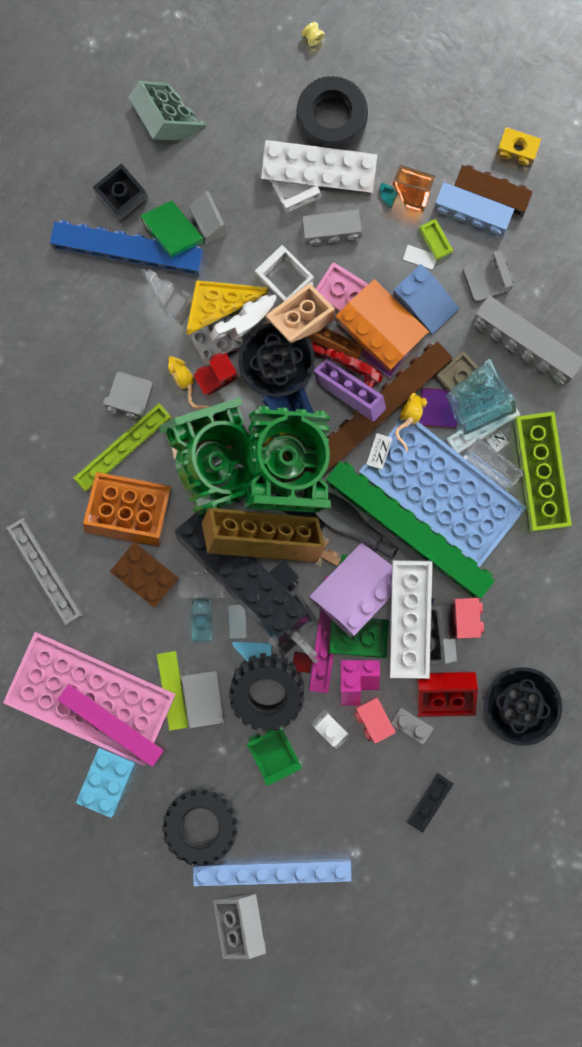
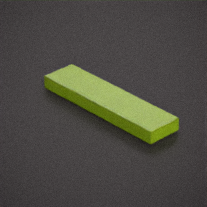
M173 651L157 654L162 688L176 694L167 714L169 731L188 728L177 653Z

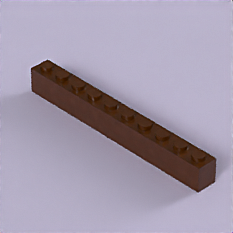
M438 341L434 345L432 343L427 345L423 349L425 352L420 357L418 355L409 362L410 366L406 370L402 368L395 375L397 378L392 383L388 381L381 387L383 391L380 394L384 397L386 410L374 422L355 410L353 413L355 416L351 420H344L339 425L341 429L336 433L332 431L327 436L329 439L330 458L327 470L322 478L403 406L413 393L416 394L452 361L453 357ZM304 469L300 475L302 476L304 472L312 473L313 469Z

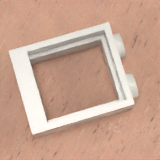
M283 245L255 270V275L282 303L309 283L312 286L314 285V276ZM284 258L305 279L287 298L266 277Z

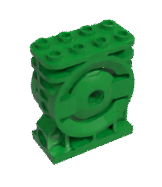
M240 397L175 417L159 426L161 434L166 433L170 446L177 450V473L185 490L192 494V497L188 499L189 502H195L196 508L192 510L193 513L197 512L198 515L207 513L208 508L218 509L247 498V483L253 479V476L249 470L247 460L250 445L248 437L250 435L242 428L244 420L239 406L243 405ZM203 440H214V441L206 442V443H204V444H202V445H200V446H198V447L196 448L197 443H199L200 441H203ZM231 445L232 448L227 449L225 446ZM211 460L215 462V467L212 465ZM238 464V468L233 470L234 465ZM231 476L229 481L224 486L219 488L213 486L225 482Z
M259 406L258 410H253L249 414L251 424L248 426V430L251 432L250 437H248L250 445L247 455L248 466L253 479L247 483V499L244 500V508L320 513L331 508V500H328V485L322 480L330 458L329 439L327 438V433L330 431L327 421L330 420V416L325 411L307 413V410L297 409L296 412L288 411V408L270 410V407ZM289 434L294 436L291 437L284 435L276 437L273 440H271L266 447H262V444H264L273 435ZM305 448H311L313 451L305 450ZM283 453H286L288 455V462L283 460ZM304 469H313L312 473L304 472L298 480L284 483L275 479H292L301 474ZM304 490V498H297L294 495ZM271 493H273V494L281 495V497H277V496H273V497H272V496H270V495H271Z

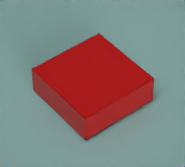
M294 651L293 663L296 665V671L310 673L312 659L306 653Z

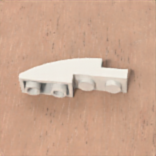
M268 295L262 296L255 303L250 301L244 304L239 314L232 317L229 322L224 323V321H221L214 325V329L210 333L212 340L230 335L232 341L248 333L269 312L277 298L276 295L270 297Z

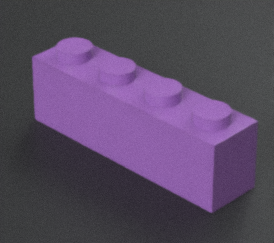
M327 358L314 370L318 385L374 422L386 410L383 395Z

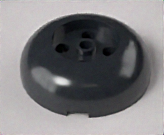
M267 323L255 328L248 334V337L240 347L238 363L244 381L252 390L263 396L284 398L297 393L308 383L314 370L315 354L307 336L290 343L272 323ZM281 349H287L288 354L282 355L280 353ZM264 352L270 354L268 359L262 358ZM274 361H280L279 365H275ZM289 366L292 368V372H284V368ZM267 370H271L274 373L271 377L265 375ZM297 384V388L293 390H288L289 388Z
M528 667L512 668L498 675L489 685L484 697V714L489 727L502 740L519 746L534 745L546 739L557 728L562 716V698L556 685L543 672ZM512 690L518 692V696L515 699L510 696ZM532 694L537 697L535 703L529 701V697ZM521 702L524 703V709L522 710L518 708V704ZM508 709H512L514 712L511 718L506 716ZM528 713L533 716L531 722L525 720V715Z

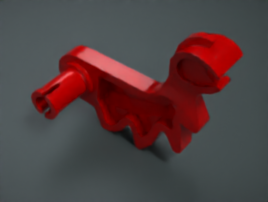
M312 341L311 344L316 358L332 359L361 375L365 379L363 383L372 389L375 384L381 383L383 375L376 368L358 359L344 355L345 353L336 352L331 348L325 350Z

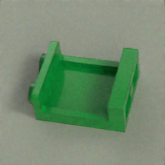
M280 726V730L274 731L272 728L262 736L258 733L248 738L250 742L246 745L267 786L302 769L282 726Z

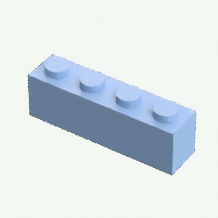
M443 182L434 206L437 212L441 214L453 215L459 221H469L477 228L485 227L496 235L505 234L514 211L511 207Z

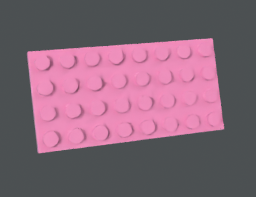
M35 632L3 703L145 766V761L57 699L66 686L71 684L155 743L176 694Z

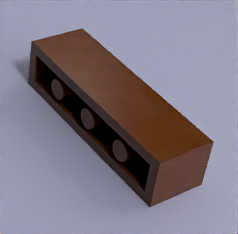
M471 165L461 166L454 185L455 187L514 209L513 214L520 217L524 216L533 193L525 185L518 186L512 184V181L509 179L496 178L492 173L477 171Z

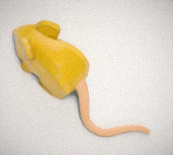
M169 356V373L181 389H188V402L190 405L197 409L210 407L195 405L192 402V384L195 379L183 360Z
M415 393L403 404L404 409L400 413V420H406V422L398 426L395 431L397 439L403 444L406 452H408V447L399 436V430L411 423L412 426L417 424L423 413L422 407L427 405L426 398H421Z

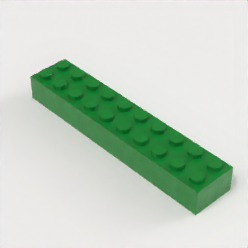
M340 461L326 479V484L369 518H374L426 560L432 561V566L471 597L479 598L480 600L495 582L491 572L485 568L481 570L476 566L478 563L471 557L466 558L461 554V549L455 545L450 546L447 544V539L440 533L434 534L430 531L431 526L424 521L421 523L415 519L416 515L409 509L405 511L399 507L400 503L393 497L390 499L384 495L385 491L377 485L373 487L369 484L370 480L362 473L360 475L354 472L355 468L345 461L343 464Z

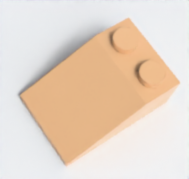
M309 283L269 312L266 318L292 343L320 331L334 320L335 308Z

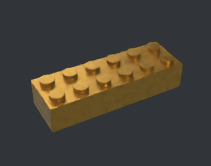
M208 508L202 521L207 553L318 562L325 549L319 520L315 517Z

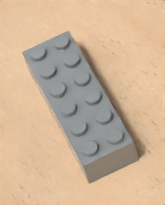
M488 295L473 318L472 322L475 328L482 332L484 330L488 332L494 341H501L509 351L519 353L525 362L529 364L532 362L538 366L537 369L540 372L553 376V380L560 385H567L582 365V357L490 295Z

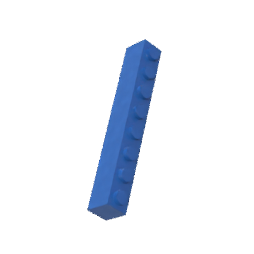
M60 220V222L54 221L50 245L54 249L200 276L204 256L203 249L196 245L171 258L155 237L151 240L146 239L145 236L140 234L130 236L126 235L123 231L108 232V229L102 227L92 229L86 224H78L76 226L71 225V222Z

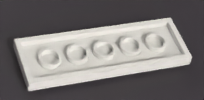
M265 140L261 179L373 193L378 154Z
M392 560L390 678H429L432 561Z

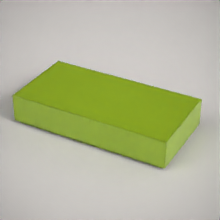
M436 218L419 226L418 229L436 261L453 253L454 250Z

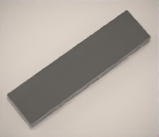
M370 517L366 522L373 530L381 534L385 540L397 547L398 550L411 560L428 561L374 518Z

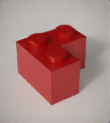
M226 353L214 355L211 357L212 360L209 361L210 366L206 367L204 365L193 374L205 397L224 388L238 378L237 372Z

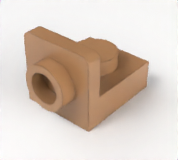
M327 538L324 541L325 548L327 547L330 541ZM324 549L320 556V559L335 567L341 561L338 558L339 554L330 549L328 552Z

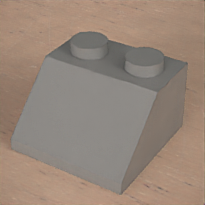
M207 191L189 205L190 212L188 213L192 224L196 222L199 228L197 231L203 237L206 244L226 235L224 222L209 191Z

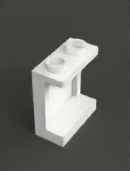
M271 180L286 213L320 198L318 186Z

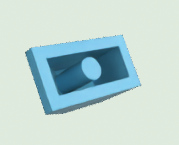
M233 642L234 648L247 662L249 657L253 655L258 658L261 653H266V656H271L272 645L270 643Z

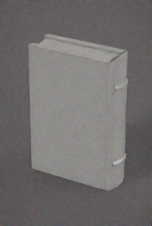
M241 375L217 394L223 402L241 398L243 405L239 406L244 420L242 428L250 434L251 431L248 430V426L251 424L249 414L253 410H258L259 406H265L263 402L264 396L252 390Z
M217 671L181 676L188 727L195 728L225 723Z

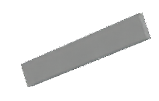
M21 518L6 528L64 625L67 626L81 617V612L24 519Z

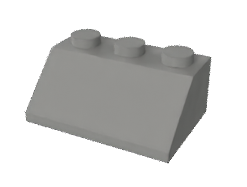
M243 894L213 900L223 959H251L265 954V942L256 894Z

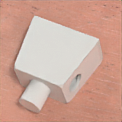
M325 710L311 722L312 726L336 749L350 736Z

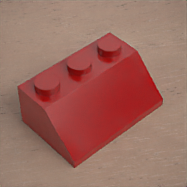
M476 672L429 673V678H417L418 717L476 716L478 696Z

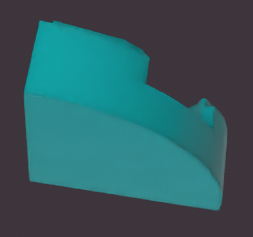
M381 182L380 196L383 202L392 208L399 189Z

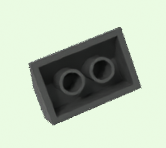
M451 603L431 604L430 664L457 661Z

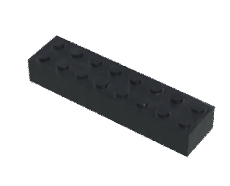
M196 512L175 530L177 540L251 617L281 645L309 620L308 612L254 557L207 553L202 521L206 513L198 515Z

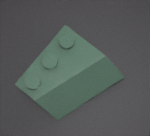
M138 81L128 97L153 139L183 140L206 127L203 121L199 122L194 117L195 112L191 108L188 109L181 103L182 98L168 83Z

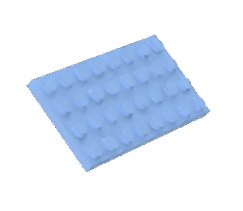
M400 420L387 436L392 438V442L382 470L365 463L359 473L365 475L373 485L382 488L387 496L396 499L405 510L409 509L416 515L415 518L420 522L424 521L431 526L430 530L435 534L440 533L443 535L449 545H455L461 549L463 556L474 559L478 563L476 566L480 567L527 507L419 422L414 426L411 423L399 430V436L408 447V452H406L405 447L395 435L397 427L406 422V420Z

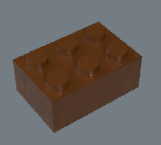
M135 542L132 543L110 570V573L155 609L159 607L181 580Z

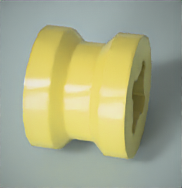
M316 22L310 23L301 32L302 36L308 39L310 46L316 45L325 36V33L319 30Z

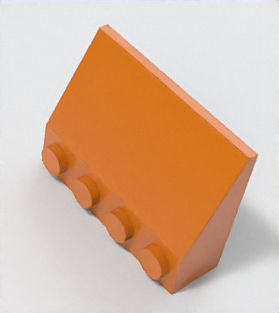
M375 279L335 316V321L388 372L429 332Z
M96 472L83 522L84 532L160 547L171 486Z

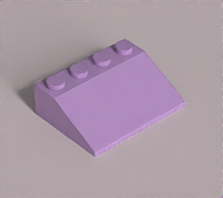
M361 542L309 598L349 637H352L391 597L392 565Z

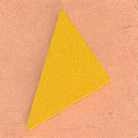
M196 280L187 325V335L239 310L250 301L254 302L262 296L268 295V287Z

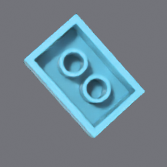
M102 747L98 748L76 803L110 818L114 817L136 762Z

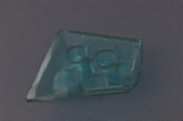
M490 357L479 369L476 368L468 379L461 381L446 394L455 420L464 436L516 412L515 399Z

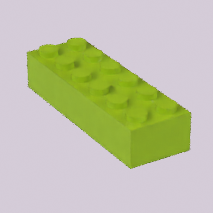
M555 411L517 416L513 421L530 533L569 528L572 526Z

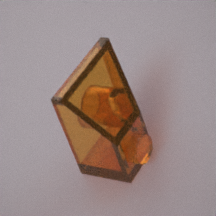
M400 165L394 178L393 186L406 207L413 211L424 212L436 176Z

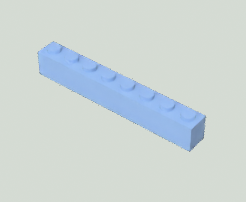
M318 859L222 862L210 865L204 864V866L194 864V886L350 882L351 860Z

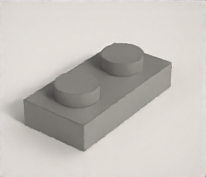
M401 707L391 722L393 726L423 745L434 729Z

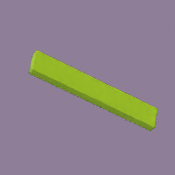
M158 403L73 479L87 493L93 486L96 472L109 474L156 433L160 425L168 422L172 417Z

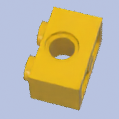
M506 127L496 154L500 155L503 159H513L521 165L532 166L541 139ZM519 145L523 150L517 151L514 149V146Z

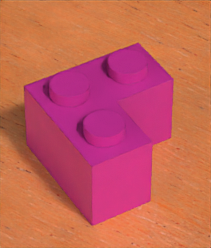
M341 660V706H360L361 690H379L380 661Z

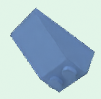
M422 264L393 291V296L432 335L459 310V307L437 279Z

